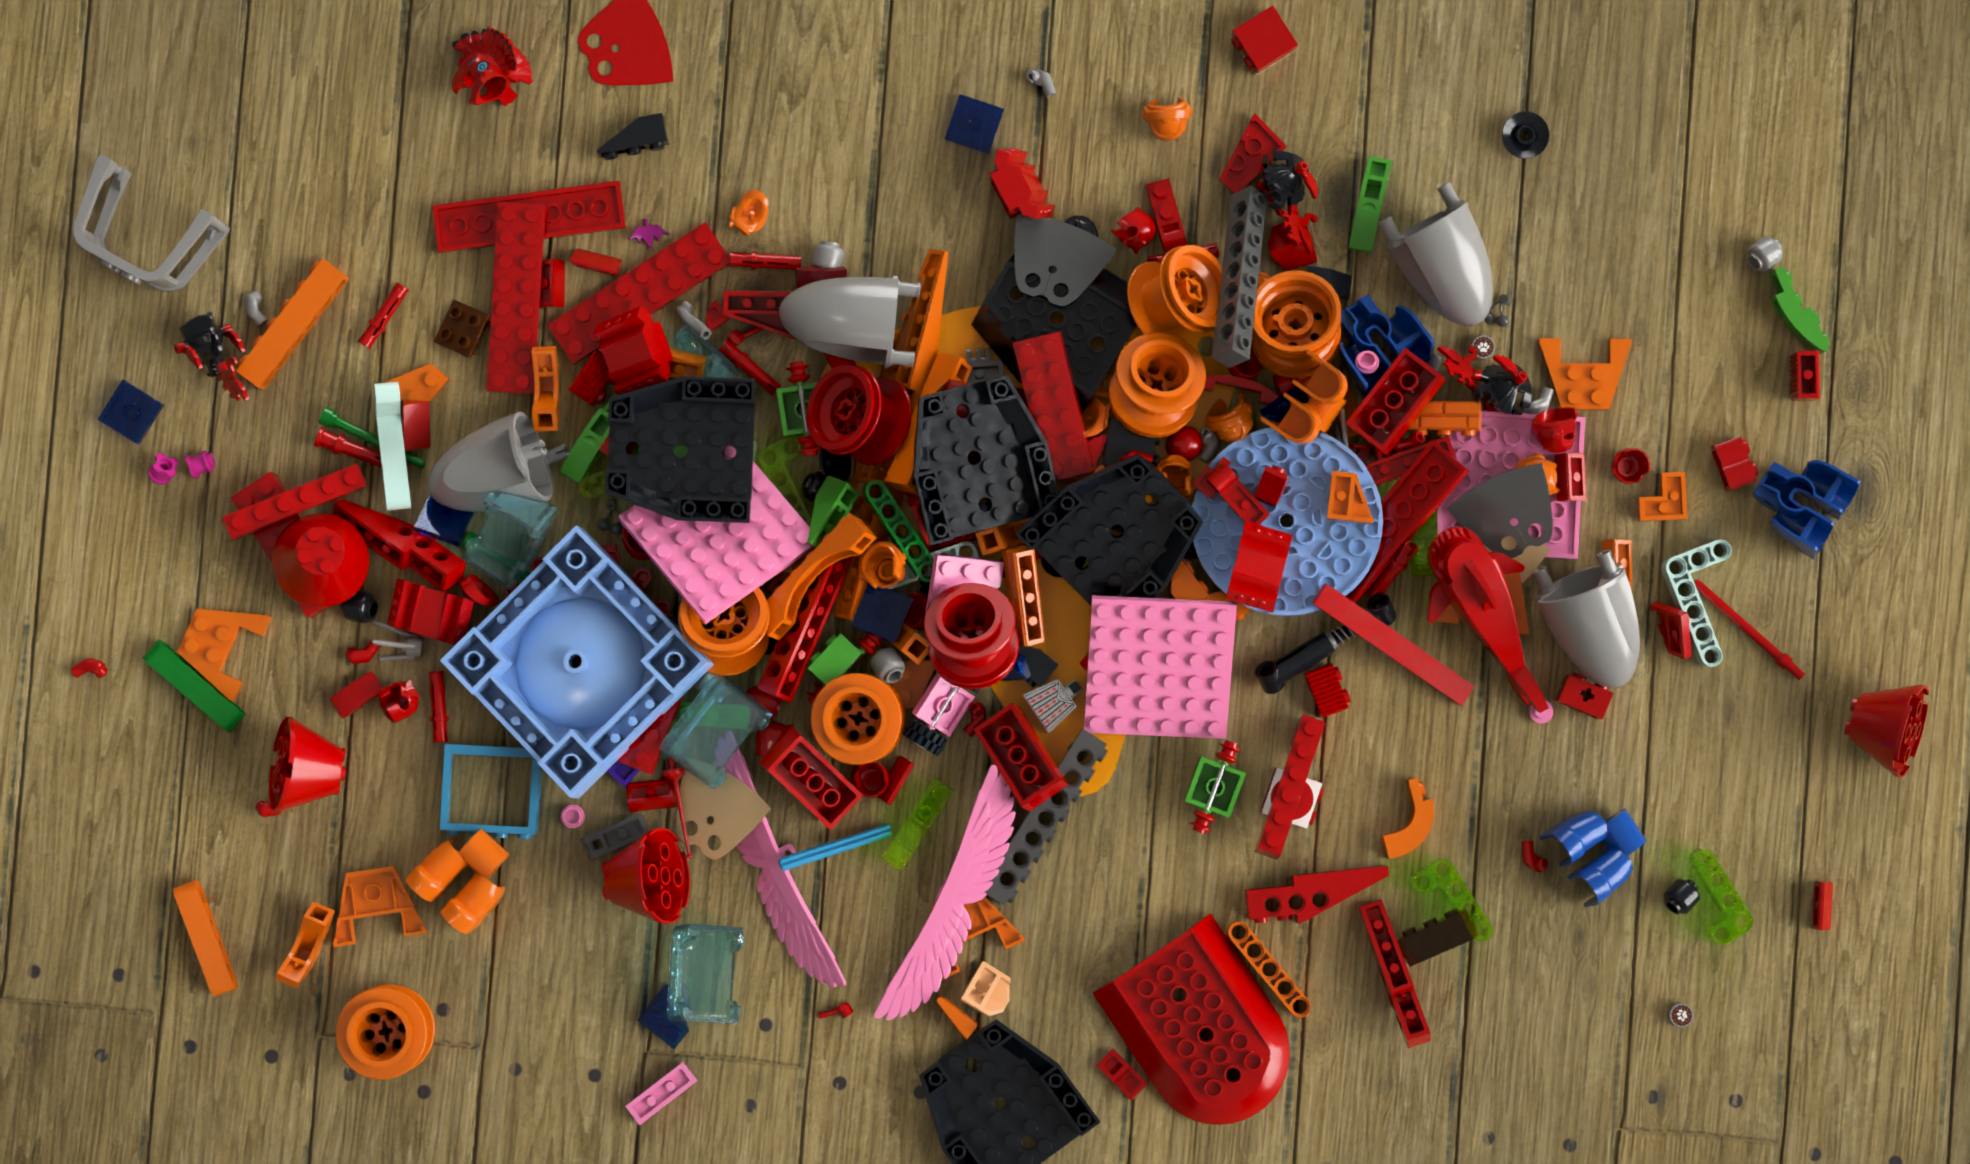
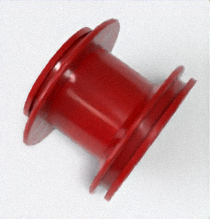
M839 366L828 371L815 385L807 405V426L812 439L829 453L836 455L849 453L854 460L861 464L877 465L890 459L903 445L911 425L912 405L906 389L895 379L888 377L875 378L870 371L859 366Z
M962 583L944 590L933 599L925 613L924 631L930 643L928 650L931 663L945 681L963 689H982L998 683L1012 670L1018 655L1019 638L1014 628L1015 612L1013 606L1001 591L986 584Z

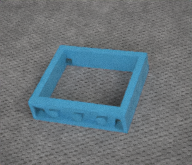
M445 744L440 830H446V835H460L461 831H470V836H474L480 829H483L485 832L494 833V837L508 838L509 833L518 834V839H532V835H537L539 830L542 768L537 763L538 761L525 748ZM453 754L532 758L528 827L449 823Z

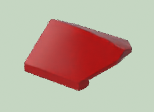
M1283 224L1272 227L1268 248L1272 259L1283 267L1285 271L1295 270L1318 262L1314 245H1312V253L1307 254L1303 244L1296 246L1287 237V233H1289L1288 226L1283 229Z

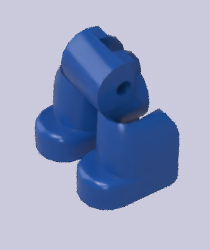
M1367 294L1341 311V331L1351 344L1344 348L1343 341L1339 343V355L1345 368L1354 379L1356 388L1364 399L1391 366L1390 361L1377 344H1374L1370 339L1369 335L1377 332L1393 353L1394 360L1404 348H1407L1424 362H1427L1433 354L1435 344L1433 338L1414 313L1404 306H1396L1395 314L1389 319L1380 312ZM1372 351L1378 356L1379 367L1374 373L1363 374L1359 372L1355 365V360L1359 353Z
M1820 460L1808 461L1802 475H1797L1778 463L1773 462L1753 492V497L1765 507L1777 512L1770 521L1773 529L1781 537L1797 546L1801 553L1814 560L1830 535L1835 523L1811 508L1798 504L1793 497L1798 493L1820 505L1825 513L1839 520L1855 496L1861 482L1839 468Z
M1626 809L1618 811L1605 821L1594 811L1578 813L1564 819L1539 836L1540 840L1555 838L1563 845L1568 853V857L1559 863L1561 867L1572 864L1582 857L1585 851L1601 841L1606 846L1601 855L1590 860L1567 876L1569 880L1583 879L1593 890L1595 896L1583 904L1585 907L1598 905L1627 880L1633 870V865L1628 855L1647 841Z

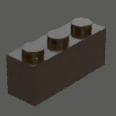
M1457 908L1444 913L1445 917L1440 920L1434 917L1423 923L1424 927L1416 930L1414 926L1402 932L1403 936L1397 942L1409 967L1469 942L1478 935L1466 908L1460 911Z

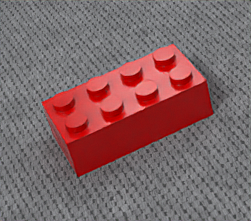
M1013 702L973 729L1022 808L1030 812L1069 785L1022 709Z
M792 727L759 761L767 771L830 830L863 796Z

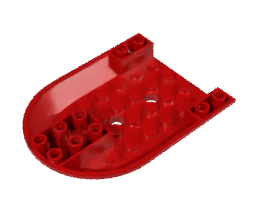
M1211 913L1113 981L1110 980L1092 992L1161 1097L1174 1110L1189 1119L1212 1125L1232 1124L1243 1121L1264 1109L1274 1099L1283 1085L1290 1058L1289 1040L1285 1026L1279 1014ZM1176 988H1183L1186 991L1184 1000L1176 1001L1173 999L1172 993ZM1203 1028H1210L1212 1030L1213 1036L1211 1040L1202 1041L1200 1039L1199 1033ZM1230 1068L1239 1070L1237 1079L1228 1080L1226 1078V1073Z

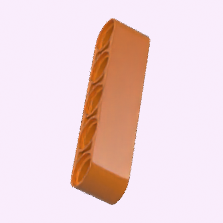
M195 879L173 888L175 900L211 994L217 997L237 989L236 976L201 884Z
M1242 921L1231 922L1227 927L1229 939L1289 1012L1299 1018L1308 1015L1311 1009L1309 1000L1260 940ZM1236 925H1241L1244 928V935L1241 938H1234L1232 935V929ZM1251 944H1257L1260 949L1255 957L1247 954V948ZM1267 962H1271L1275 966V970L1271 975H1265L1262 972L1263 965ZM1282 981H1288L1290 984V989L1285 994L1279 993L1277 988L1278 984ZM1296 1000H1304V1010L1295 1012L1293 1010V1003Z

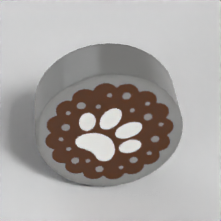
M1478 336L1471 343L1476 348L1477 359H1487L1495 351V343L1489 336Z
M1676 1003L1669 1009L1668 1018L1677 1027H1687L1693 1021L1694 1014L1690 1006L1684 1003Z

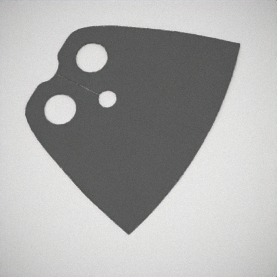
M1017 214L1014 239L1015 277L1019 290L1024 294L1030 296L1042 295L1050 303L1066 306L1084 292L1117 250L1097 236L1073 225L1045 217L1034 219L1023 214ZM1055 266L1057 268L1056 273H1050L1049 267ZM1035 273L1040 277V284L1037 287L1032 288L1026 284L1025 278L1028 274ZM1064 283L1067 285L1069 291L1065 297H1057L1054 294L1053 289L1056 284Z
M1542 463L1517 468L1497 475L1474 487L1447 508L1463 527L1478 535L1482 543L1491 551L1501 552L1510 558L1521 555L1528 546H1540L1548 542L1552 536L1551 502ZM1516 518L1518 525L1512 526L1510 520ZM1534 523L1540 524L1544 530L1543 534L1538 538H1534L1528 533L1529 526ZM1512 536L1516 539L1517 545L1513 550H1506L1502 547L1501 542L1504 537Z

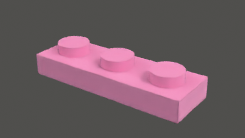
M682 1062L625 1107L637 1123L641 1125L698 1080L686 1064Z

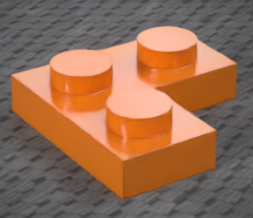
M1685 472L1660 473L1661 496L1637 498L1638 522L1688 519Z

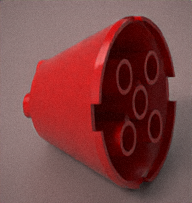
M325 513L309 514L290 523L279 535L272 554L273 572L281 589L294 601L313 608L332 607L352 598L364 584L370 562L367 544L358 529L339 516Z
M1919 684L1864 693L1859 698L1854 697L1850 706V711L1853 714L1851 721L1848 720L1846 723L1844 734L1849 735L1851 741L1892 775L1903 778L1910 766L1906 765L1910 756L1915 757L1923 734L1929 704L1924 702V694L1929 695L1928 687Z
M285 716L279 725L273 751L277 752L275 766L270 765L268 795L269 806L273 812H281L331 795H338L340 781H344L346 775V767L342 766V762L345 759V748L338 747L294 718Z
M666 828L652 829L611 859L603 862V897L606 900L609 899L617 906L661 924H671L681 918V915H679L681 909L687 907L689 900L690 871L685 851L681 852L676 843L679 841L677 836Z

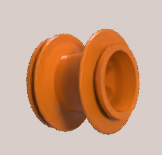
M1186 245L1171 249L1165 254L1161 263L1152 261L1138 265L1130 275L1127 286V298L1130 312L1139 329L1144 334L1167 333L1185 341L1189 338L1192 331L1208 333L1215 330L1222 266L1219 261L1202 247Z
M1148 333L1131 340L1119 354L1116 371L1109 385L1110 405L1116 419L1129 431L1148 438H1161L1178 432L1193 417L1197 408L1198 398L1205 387L1206 369L1202 358L1188 342L1175 335Z
M759 587L707 624L702 622L682 598L678 610L679 627L687 642L697 651L705 654L714 663L707 673L718 676L740 674L755 666L768 649L770 636L766 634L770 620V610L765 595ZM708 624L713 626L711 629H705ZM737 628H740L742 630V632L739 634L734 633L733 631ZM723 634L726 636V638L719 639L717 638V636Z
M864 673L841 675L831 680L818 693L811 710V728L816 742L831 758L851 765L866 764L885 757L899 743L905 728V709L897 691L889 683L882 682L876 676ZM861 697L868 699L869 703L866 707L860 705L859 700ZM845 701L851 702L852 708L850 711L843 709ZM874 709L879 710L880 718L877 720L871 716ZM862 712V717L869 721L860 722L857 725V720L852 718L851 715H859ZM840 718L847 720L845 728L839 727L838 720ZM869 726L875 727L876 732L874 736L867 734ZM851 731H858L859 738L857 740L850 738Z
M396 984L376 986L357 994L342 1009L335 1029L337 1048L344 1062L357 1074L375 1080L395 1078L415 1068L429 1053L435 1036V1022L428 1004L414 990ZM389 1011L395 1013L397 1017L392 1019L389 1016ZM373 1013L380 1016L378 1023L372 1020ZM402 1022H403L404 1027H405V1032H403V1031L401 1030V1023H402ZM386 1027L392 1028L393 1032L390 1034L384 1033L383 1029ZM367 1030L374 1032L373 1039L367 1038ZM396 1039L402 1041L400 1049L395 1046ZM379 1043L386 1045L385 1052L378 1050Z

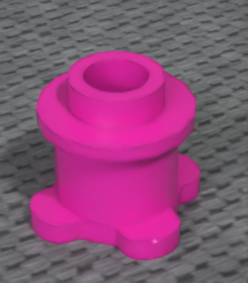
M204 450L202 454L190 457V455L185 456L192 478L198 479L200 474L208 471L212 473L214 471L213 467L216 466V462L212 453L208 454Z
M158 453L155 456L156 463L149 468L148 475L154 483L165 485L175 476V467H177L178 461L175 458H168L164 454Z

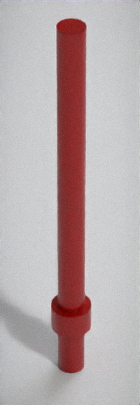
M1698 578L1694 581L1697 591L1772 656L1780 668L1786 669L1798 680L1803 678L1805 673L1792 662L1793 659L1789 655L1780 652Z

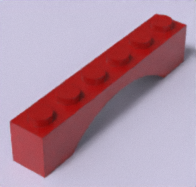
M357 463L225 515L221 521L230 542H233L308 509L364 490L367 484Z
M1305 714L1299 718L1275 796L1261 829L1254 852L1275 860L1281 856L1326 722Z

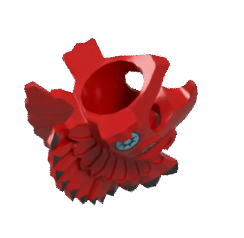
M488 26L487 29H482L481 34L473 31L471 35L464 33L461 35L460 40L452 42L453 48L464 55L458 61L459 69L453 77L452 90L457 94L461 88L470 89L472 87L469 99L470 105H481L499 99L504 106H507L518 97L510 88V82L518 83L522 81L528 85L533 82L530 63L527 61L526 56L521 54L520 50L512 44L511 39H508L507 35ZM484 85L487 88V93L479 95L480 88Z

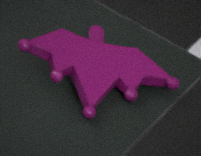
M643 219L644 226L636 227L628 240L631 241V239L636 238L638 244H640L643 239L650 250L652 249L651 244L654 237L657 238V241H660V235L669 236L670 233L657 224L649 226L648 220Z

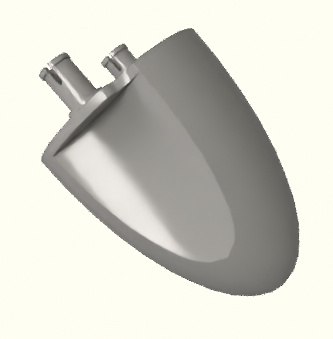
M1448 182L1437 188L1447 206L1444 210L1426 218L1402 233H1399L1392 220V216L1383 219L1377 224L1388 241L1384 245L1385 249L1390 251L1401 271L1429 306L1441 316L1463 326H1473L1484 321L1492 306V271L1480 232L1468 209L1469 204L1467 201L1459 200L1451 185L1452 183Z
M892 276V278L844 277L819 280L799 287L787 295L780 305L779 317L782 325L793 337L815 350L854 361L884 365V369H889V366L892 367V364L913 367L915 352L894 350L893 340L898 296L919 298L921 283L900 282L898 276Z
M516 412L472 432L447 450L431 469L427 481L428 491L436 502L459 511L496 512L531 506L551 499L553 495L551 463L566 459L570 452H564L569 450L566 444L547 450L543 440L539 439L538 431L534 432L533 422L523 412Z
M1605 550L1596 555L1600 565L1577 571L1553 583L1546 566L1533 570L1532 574L1539 587L1538 594L1535 597L1539 608L1557 643L1571 662L1585 676L1603 687L1619 688L1627 684L1634 675L1640 654L1639 625L1626 571L1622 564L1615 563L1611 550Z

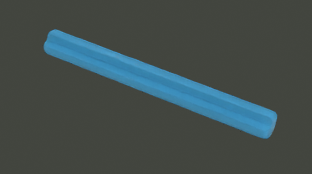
M886 823L781 857L778 860L779 866L782 871H786L888 838L892 835L890 825Z

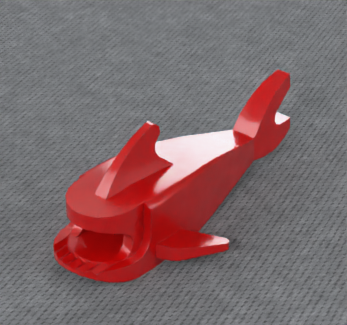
M1459 526L1444 530L1436 536L1428 549V564L1437 580L1429 593L1428 622L1434 623L1448 605L1451 604L1465 624L1505 670L1507 679L1521 701L1527 706L1532 705L1537 712L1542 713L1549 708L1539 686L1525 666L1514 605L1504 574L1524 571L1525 566L1501 552H1488L1478 535L1468 528Z

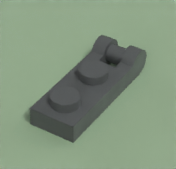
M639 813L585 836L580 840L582 845H585L587 848V857L590 861L635 842L649 832L642 813ZM600 838L603 847L597 849L594 841Z

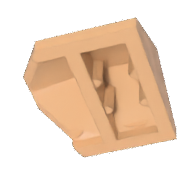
M982 961L968 983L961 1001L987 1017L1002 1013L1009 1002L1010 977Z

